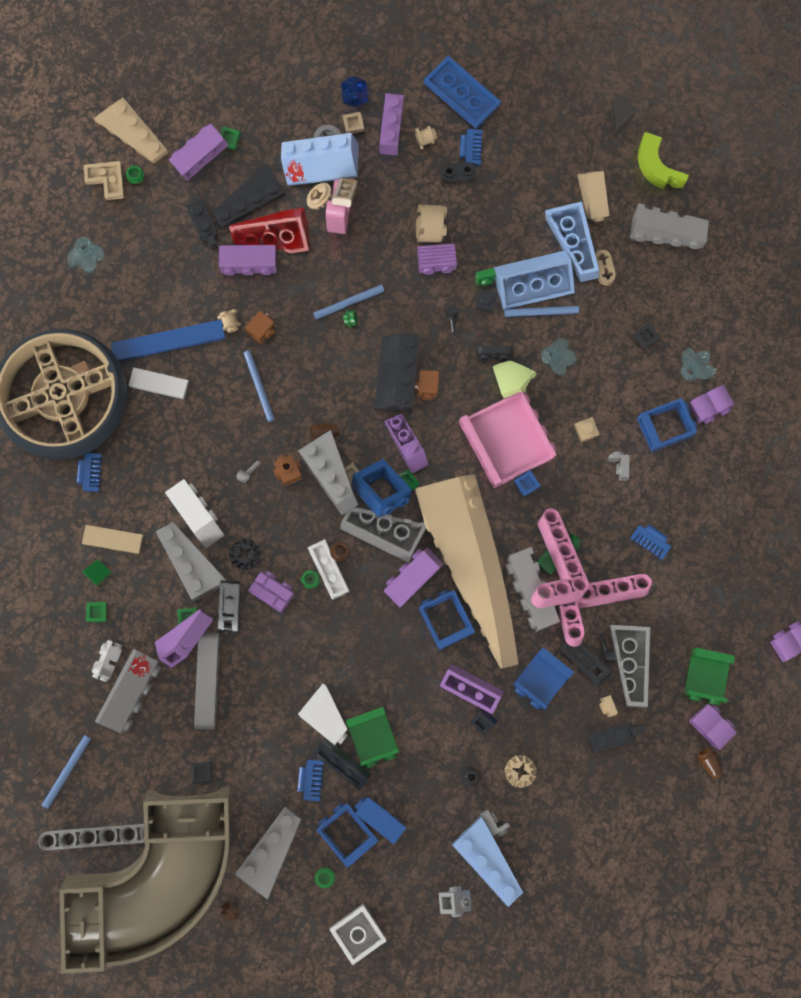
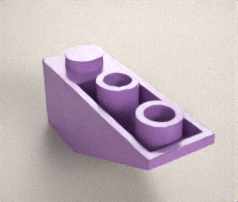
M399 414L385 421L410 472L414 473L428 466L425 451L403 415Z
M200 609L157 640L155 645L159 660L172 668L186 658L211 624L213 618Z

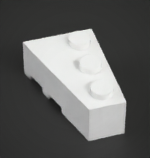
M183 479L165 492L205 549L224 536L215 523L217 517L212 510L207 511L205 509L208 505L202 497L197 498L195 494L198 491L192 483L188 485Z

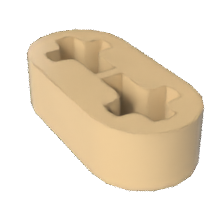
M599 250L595 254L599 268L598 281L602 285L608 286L613 283L616 273L610 253L607 250ZM600 256L606 258L604 265L602 260H598ZM604 270H606L607 275H611L609 280L606 277H602L605 273Z

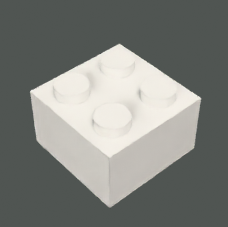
M364 903L330 927V932L352 965L387 941L383 931Z

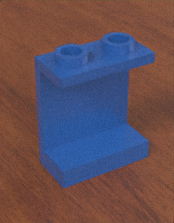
M541 648L512 686L515 687L514 691L519 696L529 698L531 700L530 704L535 709L539 710L541 708L545 710L552 698L574 672L545 648Z

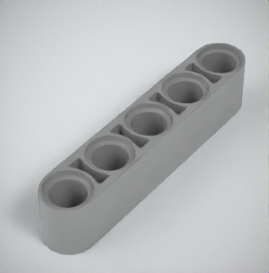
M204 632L198 640L194 727L198 730L216 729L220 633Z

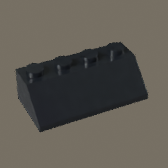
M398 333L382 337L375 410L412 413L420 335Z

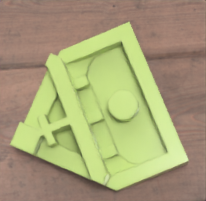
M511 360L493 366L503 398L521 391L525 393L531 378L534 379L536 376L535 371Z

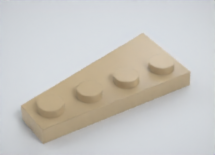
M123 97L94 118L96 123L104 126L110 133L115 134L127 145L129 144L135 151L153 164L168 153L167 149Z

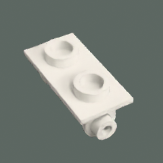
M109 640L101 646L99 662L96 661L92 668V673H94L92 677L98 679L100 675L99 680L105 682L111 679L115 666L109 664V661L117 662L122 652V645L114 643V646H112L113 642Z

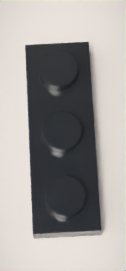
M326 738L321 741L313 753L359 791L371 777L369 772Z

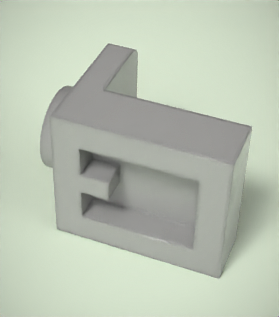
M613 452V454L609 455L608 462H619V464H616V475H619V481H627L629 478V455H624V452Z
M488 810L480 813L492 836L497 835V837H500L508 832L506 829L510 827L508 822L497 827L498 820L493 812L489 813Z

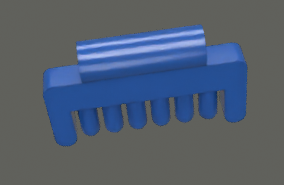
M468 129L467 135H461L460 158H465V162L472 163L474 166H480L481 157L478 156H481L482 145L475 143H482V140L477 139H482L483 131Z
M87 453L85 454V460H78L77 483L83 484V491H100L98 487H91L100 485L95 483L99 482L100 478H91L100 477V474L91 472H101V469H96L100 468L101 464H92L102 462L100 460L102 459L101 454Z
M648 524L646 529L638 526L630 537L631 540L636 538L635 542H639V545H643V548H647L648 551L652 549L651 553L659 556L660 560L665 557L671 548L665 542L668 536Z
M307 760L306 767H299L297 791L304 792V800L320 801L319 796L311 795H321V792L311 790H321L320 786L312 785H321L322 782L312 780H322L321 776L313 775H322L323 772L313 770H323L322 766H314L323 765V761Z

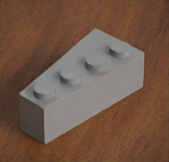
M173 522L156 531L190 598L194 602L220 589V581L225 580V578Z
M287 806L284 807L235 874L266 899L270 897L302 820L300 816Z

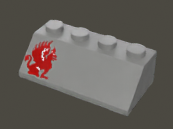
M133 649L95 722L119 733L128 731L132 726L133 720L131 719L134 713H138L141 709L143 696L147 695L152 687L150 683L153 677L156 678L161 670V662Z

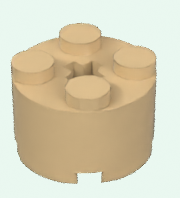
M419 204L417 213L421 214L416 218L417 242H443V236H446L447 225H444L447 207Z

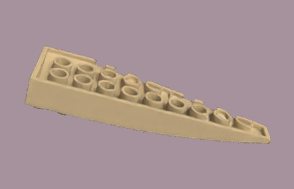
M475 474L416 488L415 491L428 532L432 533L435 539L433 542L436 547H439L444 556L442 558L452 571L451 576L463 599L469 604L473 618L477 619L481 627L480 631L483 637L487 638L490 644L489 648L500 669L518 665L516 643L504 580Z

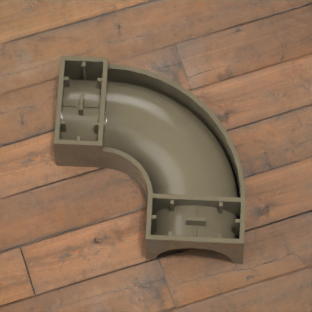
M221 787L218 791L194 796H169L159 794L156 790H148L143 801L145 849L141 856L132 865L118 872L66 876L60 888L61 974L102 972L109 966L140 961L168 948L196 925L214 900L226 870L230 844V787Z

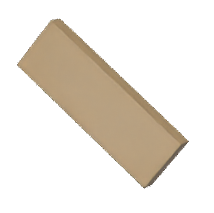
M340 178L332 198V204L351 207L358 187V181Z
M86 525L82 544L140 554L144 535Z

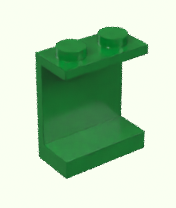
M697 647L693 648L684 695L689 696V700L693 701L709 700L708 704L720 706L721 703H727V698H724L728 671L729 666L734 664L735 656Z
M383 707L346 720L361 766L366 765V768L378 765L377 760L382 758L385 761L397 758L396 753H399Z

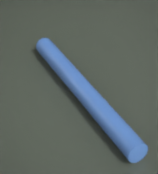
M381 284L314 312V317L317 320L384 292V288Z
M579 306L505 309L504 316L579 313Z
M250 350L245 351L244 356L268 422L274 421L275 418Z
M87 735L83 736L42 803L43 807L49 809L91 740Z

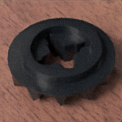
M243 538L236 541L230 547L229 557L235 567L247 570L258 563L260 549L252 540ZM240 548L245 551L250 550L248 553L249 561L245 557L238 558L241 555Z

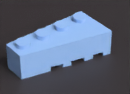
M582 202L545 210L546 220L562 250L566 251L571 258L572 268L579 281L584 282L599 278V268Z
M480 816L452 845L509 907L523 892L486 823Z

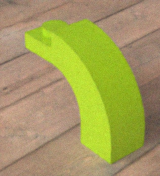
M645 132L638 149V163L643 175L658 188L664 189L665 185L669 184L673 188L683 189L689 175L666 167L658 155L662 137Z

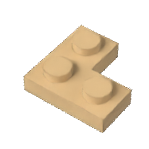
M120 161L84 165L86 185L104 183V196L106 200L124 198L122 164Z

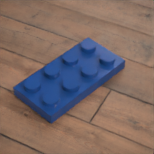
M449 56L423 82L475 129L501 105V101Z

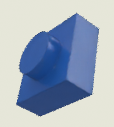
M531 471L514 480L515 485L524 497L541 486Z

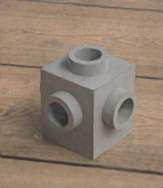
M461 886L449 887V891L440 892V914L462 917L464 912L472 911L470 890H462Z

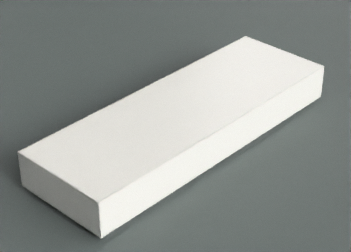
M134 367L129 381V387L183 400L185 399L189 381Z
M324 539L309 546L308 550L331 599H336L350 592L336 561L330 556V549L326 540Z

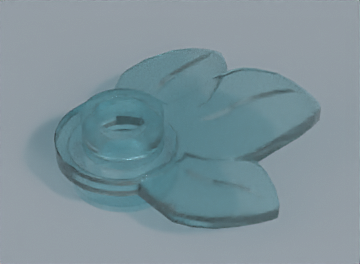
M86 237L79 238L74 244V249L68 253V266L72 268L80 265L85 272L91 273L96 267V260L104 259V252L100 246L94 245L90 239ZM83 245H87L86 249H81Z
M566 339L555 340L551 346L545 347L541 353L543 362L549 364L552 371L558 375H565L566 366L573 365L577 361L575 353L568 349L569 341Z
M687 348L682 354L683 366L681 374L686 380L692 381L696 378L706 380L716 373L717 370L708 365L710 360L709 351H701L695 354L691 348ZM687 369H691L693 374H689Z

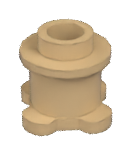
M427 126V129L421 131L418 128L415 129V136L420 150L423 149V145L435 143L434 140L437 139L434 128L431 129L430 126Z
M237 309L224 311L217 317L218 320H222L223 330L228 331V333L237 331L241 325L236 317Z

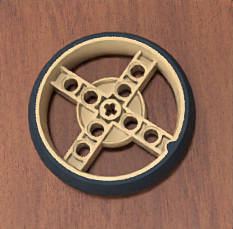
M51 329L35 333L15 345L0 364V427L14 444L30 454L48 459H70L87 454L102 445L114 433L123 417L127 402V385L120 362L106 345L86 333L71 329ZM74 346L85 349L98 357L104 365L80 374L72 368L60 366L53 347ZM35 355L41 373L34 380L31 393L9 401L11 385L17 372ZM46 357H51L48 363H43ZM52 374H58L56 379L50 380ZM100 377L99 382L92 383L93 378ZM82 384L79 390H74L75 385ZM111 386V400L104 417L86 434L79 415L85 409L89 395ZM59 391H62V392H61L62 395L58 397V396H57V395H59L58 392H59ZM46 398L43 404H38L39 399ZM28 404L25 411H20L22 405ZM69 407L70 412L64 415L63 410ZM40 414L48 420L61 423L67 442L46 443L35 440L25 434L16 423ZM77 425L75 431L69 432L70 426Z

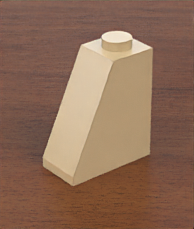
M604 171L577 174L587 219H593V222L603 221L604 217L609 216Z

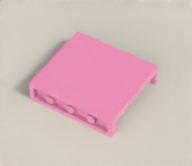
M518 392L469 417L465 415L459 420V424L493 488L553 460L556 456V447L553 442H549L547 430L543 425H540L536 410L530 407V399L526 392Z

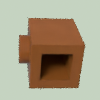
M259 311L245 326L246 333L262 344L266 338L269 339L275 332L274 319L268 313L263 314Z
M420 370V378L415 380V391H418V397H422L423 400L437 398L439 371Z

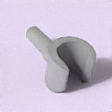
M256 461L246 472L240 469L237 474V480L246 483L250 474L260 465V462Z

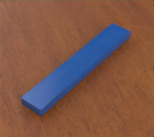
M216 320L111 343L113 354L120 362L226 338L222 320Z

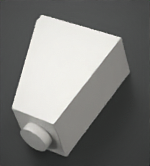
M322 684L298 715L331 743L336 745L338 742L341 745L348 736L346 734L348 729L327 686Z

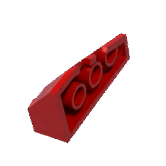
M304 208L285 210L229 226L234 244L275 245L276 249L285 250L287 253L309 251V228Z

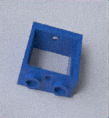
M682 398L643 412L637 417L651 453L691 438L697 433V424L694 419H691L689 406ZM676 409L686 433L660 442L650 418Z
M384 459L353 474L351 482L352 489L378 517L390 514L399 506H405L410 500L412 489ZM382 477L397 492L384 500L369 486V484Z
M447 589L439 593V597L434 600L428 598L422 601V606L419 607V611L439 651L475 633L455 590L450 592ZM451 599L465 629L440 640L426 611Z
M369 796L366 800L362 797L355 806L357 809L355 814L393 844H395L406 829L403 823Z
M340 803L333 810L335 814L332 817L328 818L325 816L317 823L320 826L317 832L348 868L379 840L363 820L355 814L356 812L349 803L345 805ZM346 810L369 836L367 840L347 857L324 830Z

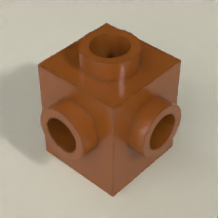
M282 455L274 462L276 467L273 469L277 480L281 478L284 486L302 479L299 472L302 467L298 459L294 460L292 455Z

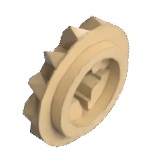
M327 183L316 185L308 194L307 205L312 210H319L320 207L324 208L329 198L332 197L333 189Z
M522 755L512 757L505 766L506 779L515 787L523 788L529 786L536 778L534 762ZM524 763V771L529 773V775H521L518 780V773L512 769L520 768Z

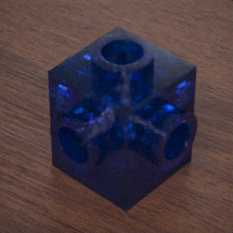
M351 76L341 83L344 104L357 108L369 101L366 80L357 76Z

